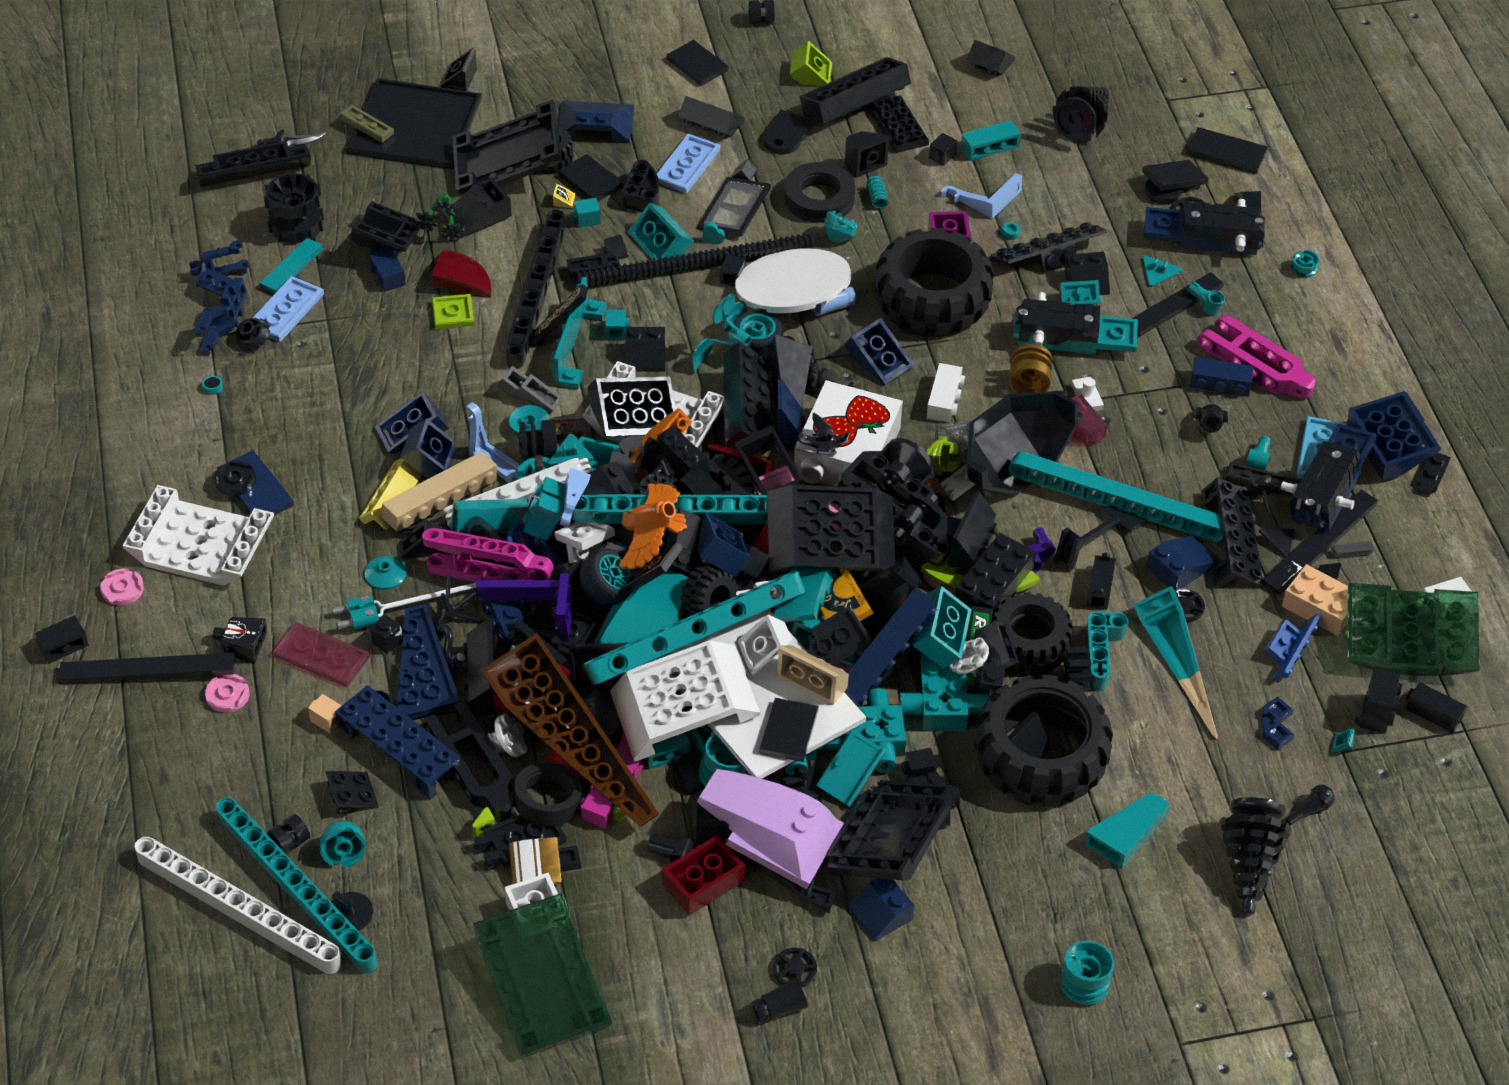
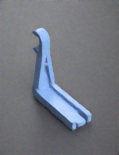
M1015 173L989 199L986 196L965 192L953 186L942 188L941 197L951 194L954 196L955 203L961 201L981 214L993 219L1022 191V175Z
M469 403L466 406V409L472 413L467 418L468 422L471 423L469 456L472 457L483 451L497 464V475L508 483L516 481L517 470L520 464L488 443L482 423L481 410L475 403Z
M573 468L570 469L564 482L566 484L565 504L560 525L569 526L571 515L587 487L590 474Z

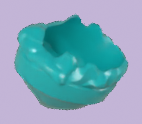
M828 211L826 213L824 225L830 241L838 244L856 235L858 226L853 219L848 221V218L843 219L842 213L836 214L835 211Z

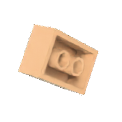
M1306 564L1287 588L1282 607L1306 620L1318 614L1320 618L1316 624L1338 636L1358 610L1362 593Z

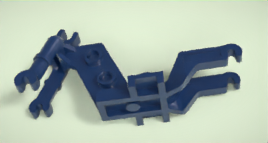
M240 240L231 242L228 247L203 252L200 261L189 262L191 275H199L195 282L196 286L219 295L220 301L223 306L204 308L197 325L194 327L195 334L198 337H203V331L209 329L201 345L204 355L211 354L210 350L215 348L219 337L231 332L234 326H238L237 317L244 314L242 303L247 290L243 278L232 279L225 275L237 271L240 274L247 273L246 268L250 267L249 262L241 260L237 263L214 267L212 260L231 254H240L239 248H243Z

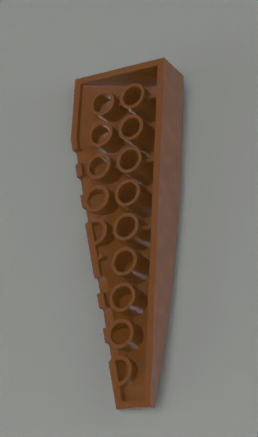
M537 633L481 670L504 706L639 827H642L659 815Z

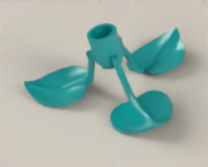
M728 294L721 300L712 315V320L716 324L723 319V330L726 332L730 331L728 334L730 341L715 338L710 340L705 338L702 340L692 355V369L695 373L700 363L711 352L713 343H721L733 347L740 342L745 346H749L752 340L751 335L733 324L738 316L747 312L742 303H735V296L733 294Z

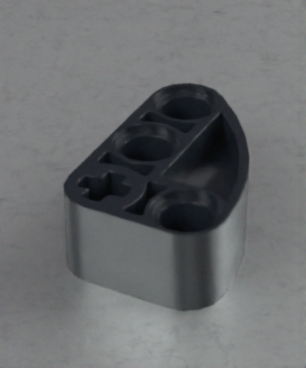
M638 160L633 164L624 184L623 205L627 209L643 212L649 203L659 205V179L656 171L648 161Z

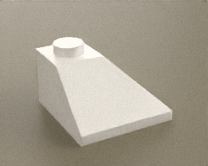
M766 615L737 641L750 674L754 675L779 654V647L787 645L792 638L785 622Z

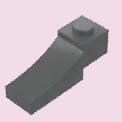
M513 366L497 385L512 398L516 396L543 408L549 414L553 412L563 398L532 374L527 377Z

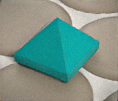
M1353 728L1335 735L1332 748L1333 753L1353 749L1355 733Z

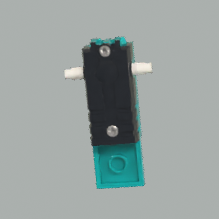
M1039 292L1036 300L1024 299L1022 304L1016 308L1013 338L1015 341H1018L1017 347L1026 344H1036L1045 347L1047 350L1096 354V349L1136 352L1138 319L1100 316V306L1096 305L1092 307L1086 304L1081 306V304L1071 305V303L1046 301V294L1044 292Z

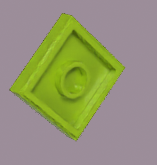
M471 294L432 298L436 330L475 326Z

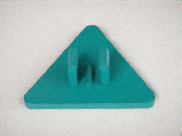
M1143 256L1147 281L1150 287L1182 273L1183 269L1181 267L1169 264L1168 261L1163 262L1159 258Z
M569 434L548 463L549 466H555L573 458H578L579 460L587 458L588 461H592L593 456L573 434Z

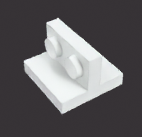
M575 522L555 532V539L567 545L569 563L577 562L583 558L588 559L596 551L601 550L604 540L615 536L614 527L599 523Z

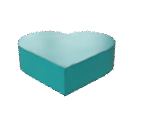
M707 222L704 225L703 243L720 244L724 241L725 232L719 229L715 223Z

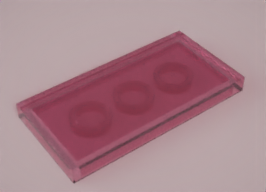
M295 622L273 650V657L348 688L370 658V652Z

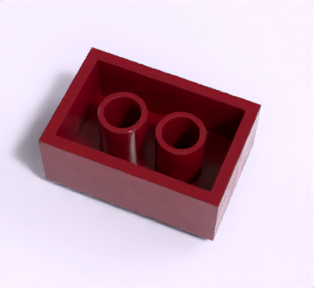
M718 835L662 869V885L689 916L745 881L744 863Z

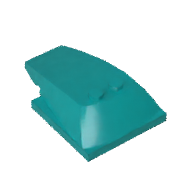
M668 569L664 574L630 593L626 600L612 606L593 644L630 643L685 619V609L681 605L683 603L681 595L683 594L682 588L686 584L685 580L689 577ZM692 626V631L695 632L696 629ZM655 639L652 643L654 650H658L660 647L659 639Z

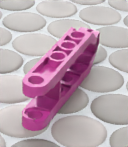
M1222 315L1215 321V326L1232 342L1209 329L1204 330L1198 335L1197 342L1199 346L1219 360L1254 366L1253 369L1255 371L1253 370L1252 380L1274 394H1290L1300 399L1309 398L1313 394L1315 378L1303 370L1302 362L1299 358L1231 316ZM1241 347L1245 350L1248 349L1249 351L1258 355L1261 360H1266L1270 364L1274 365L1277 370L1280 369L1285 373H1279L1270 366L1266 365L1265 363L1261 362L1257 358L1242 350Z
M438 528L428 529L422 534L425 546L435 548L437 551L453 553V556L435 553L427 557L428 572L446 577L450 575L451 578L476 582V580L480 579L540 580L545 578L544 580H549L551 574L554 573L553 564L549 558L534 555L523 544ZM471 556L479 559L480 557L492 559L495 562L513 563L518 568L473 560Z

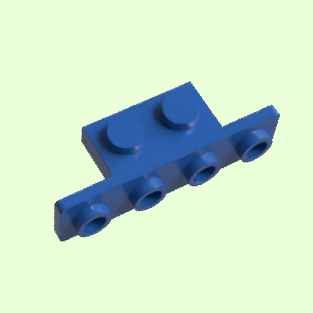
M1318 614L1305 621L1301 630H1298L1287 619L1283 620L1264 650L1280 664L1273 677L1275 681L1282 677L1285 679L1292 673V665L1300 659L1302 655L1300 651L1307 646L1310 641L1308 637L1318 627L1316 624L1320 618Z

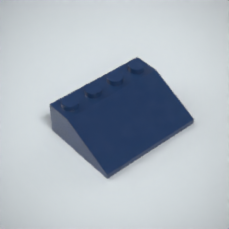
M1405 391L1349 408L1347 419L1349 427L1376 433V441L1367 457L1382 481L1403 475L1441 451V447Z

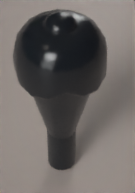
M1324 784L1313 787L1310 795L1295 812L1285 818V822L1292 825L1306 815L1319 810L1329 809L1335 801L1333 790Z

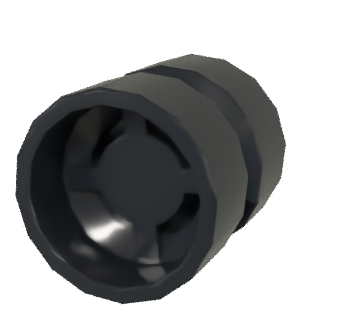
M749 0V23H759L761 20L764 23H773L775 20L774 0H763V2ZM761 8H765V14L761 15Z
M292 814L283 820V825L277 824L267 831V835L285 854L295 848V844L301 845L310 839V832L307 826L297 814Z

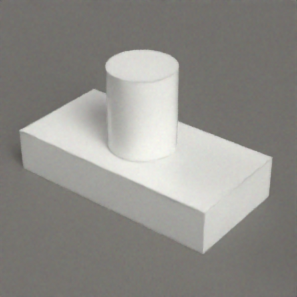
M1091 377L1072 380L1071 384L1084 414L1101 411L1104 407L1095 387L1096 382Z

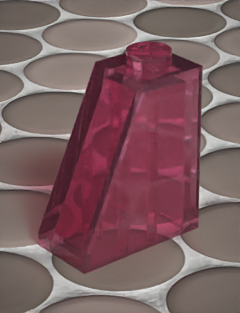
M1082 394L1071 398L1078 403V412L1083 414L1071 437L1087 446L1105 440L1107 425Z

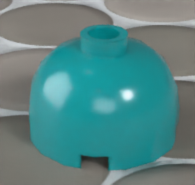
M337 821L331 823L323 831L320 838V852L323 859L329 865L342 864V867H349L359 862L364 856L367 845L361 828L349 821Z

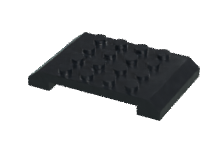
M553 99L536 105L535 112L473 135L468 130L452 136L456 191L459 195H464L475 184L491 177L501 186L554 167L561 159L557 110Z

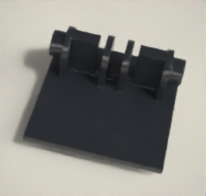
M325 772L328 779V787L331 788L332 800L336 804V812L340 816H346L350 808L379 807L368 772Z

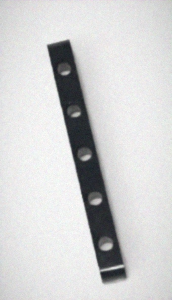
M551 210L542 227L508 336L506 362L509 368L512 366L516 369L521 368L530 350L533 333L537 327L565 232V217L561 210Z

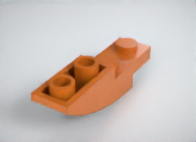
M680 408L676 409L657 423L642 438V447L648 437L658 442L657 435L673 426L683 434L692 421ZM633 448L630 451L633 456L629 460L636 463L640 461L642 453L639 449ZM643 467L638 468L634 474L635 479L640 482L647 473V470Z

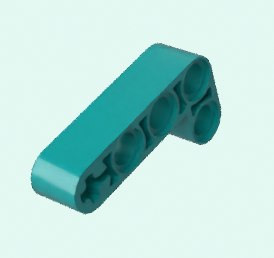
M1093 612L1088 616L1085 636L1086 648L1089 649V659H1091L1089 671L1092 675V681L1090 682V688L1094 691H1103L1108 685L1110 675L1108 641H1121L1125 638L1128 618L1122 613Z

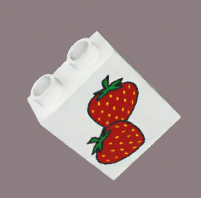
M825 381L802 433L811 437L817 436V430L812 420V413L815 412L834 430V435L838 436L849 432V437L845 444L834 447L837 454L832 455L816 454L818 449L797 442L794 452V465L802 479L809 483L821 482L832 485L841 479L843 472L863 451H881L891 439H895L901 426L903 401Z

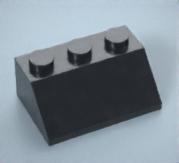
M685 96L678 117L684 119L683 122L692 126L694 123L700 124V129L710 131V128L716 130L715 134L726 137V134L733 136L745 120L743 116Z

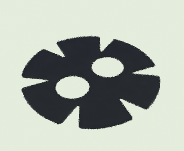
M632 435L623 439L618 444L624 454L613 451L610 463L617 461L630 482L640 483L635 479V471L643 467L647 470L648 475L652 474L654 469L659 466L660 461L665 458L655 459L661 453L659 443L656 440L648 437L642 447V435ZM633 448L639 449L642 453L640 461L636 463L631 462L628 457L630 450Z

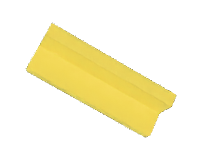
M402 458L396 460L359 519L364 524L375 520L384 530L389 529L390 525L382 518V503L414 487L422 474Z

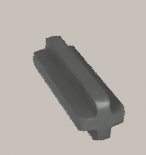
M1371 541L1333 546L1334 557L1365 555L1374 552L1373 542Z

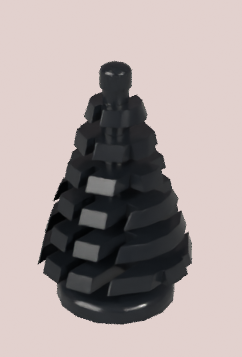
M1074 86L1070 87V91L1066 92L1064 90L1056 99V105L1053 106L1052 110L1055 126L1058 131L1066 138L1077 142L1079 140H1082V142L1091 141L1092 134L1095 131L1097 138L1105 128L1108 120V89L1105 87Z
M1258 797L1236 798L1230 802L1229 808L1233 815L1222 817L1220 819V828L1224 832L1222 836L1227 846V856L1232 857L1229 863L1233 873H1236L1233 875L1234 884L1242 887L1236 889L1238 898L1243 900L1241 912L1245 915H1253L1256 909L1255 901H1260L1264 894L1260 889L1267 887L1270 881L1267 877L1271 876L1275 870V867H1272V865L1279 861L1281 851L1287 843L1286 839L1291 835L1292 828L1287 822L1281 825L1280 819L1285 814V807L1279 802Z

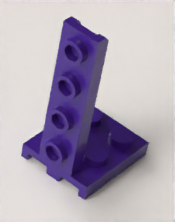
M560 574V580H476L475 585L479 600H555L557 602V606H553V619H556L555 631L559 632L560 641H569L573 608L569 574Z

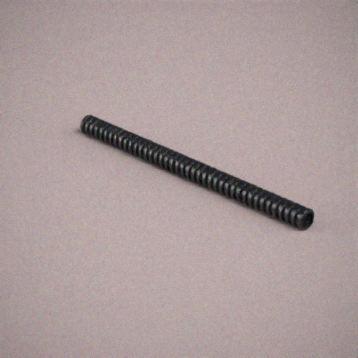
M809 232L808 235L803 233L802 236L800 234H797L796 237L791 235L790 238L785 236V239L780 237L779 240L774 238L773 241L768 239L767 242L762 240L761 243L756 241V243L739 244V246L733 245V247L716 248V250L710 249V251L693 252V254L687 253V255L681 254V256L676 255L669 258L666 256L664 259L658 258V260L652 259V261L646 260V262L643 260L640 263L637 261L635 264L631 262L629 265L625 263L623 266L619 264L617 267L613 265L611 268L608 266L605 269L601 267L599 270L595 268L594 271H591V269L588 272L583 270L582 273L576 272L575 278L576 283L581 284L582 278L587 277V287L588 285L594 286V284L600 285V283L606 284V282L611 283L612 281L615 283L617 280H620V282L623 279L627 281L629 278L633 280L635 277L641 278V276L647 277V275L650 277L653 274L656 276L658 273L662 275L664 272L668 274L670 271L673 273L676 270L680 272L682 269L686 271L687 268L691 270L693 267L697 269L699 266L701 268L705 267V265L709 267L711 264L715 266L716 263L721 265L727 254L750 260L751 257L753 259H756L757 256L762 258L763 255L767 256L776 252L779 253L780 251L814 249L815 240L813 234Z

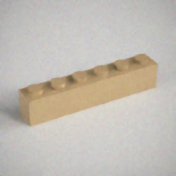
M481 451L383 502L382 518L396 532L407 528L419 519H424L428 515L443 509L453 503V501H459L468 494L474 493L478 489L497 480V464Z

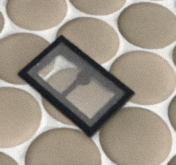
M727 177L697 228L703 230L707 222H713L725 234L742 237L769 192L771 184Z

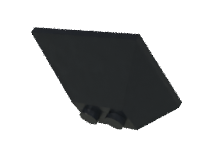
M371 201L366 208L363 221H357L352 227L351 241L360 247L406 252L421 230V224L415 223L416 218Z

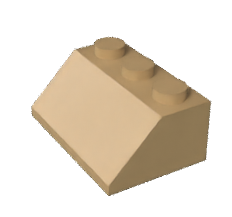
M781 645L779 647L777 676L834 705L848 687L849 674L793 645Z

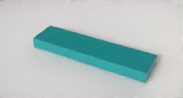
M306 238L260 282V287L275 294L291 276L295 277L323 250L322 244Z

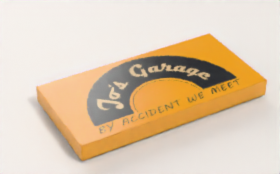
M834 570L830 593L825 595L823 607H820L826 619L849 605L860 621L873 614L848 570Z

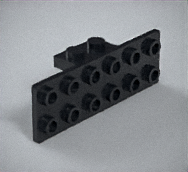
M1090 222L1081 223L1080 227L1065 228L1061 233H1049L1042 239L1033 238L1026 244L1017 243L1010 249H998L996 253L991 254V259L1010 264L1038 255L1040 269L1046 272L1065 266L1066 255L1076 254L1075 243L1106 234L1107 229L1099 225H1092Z

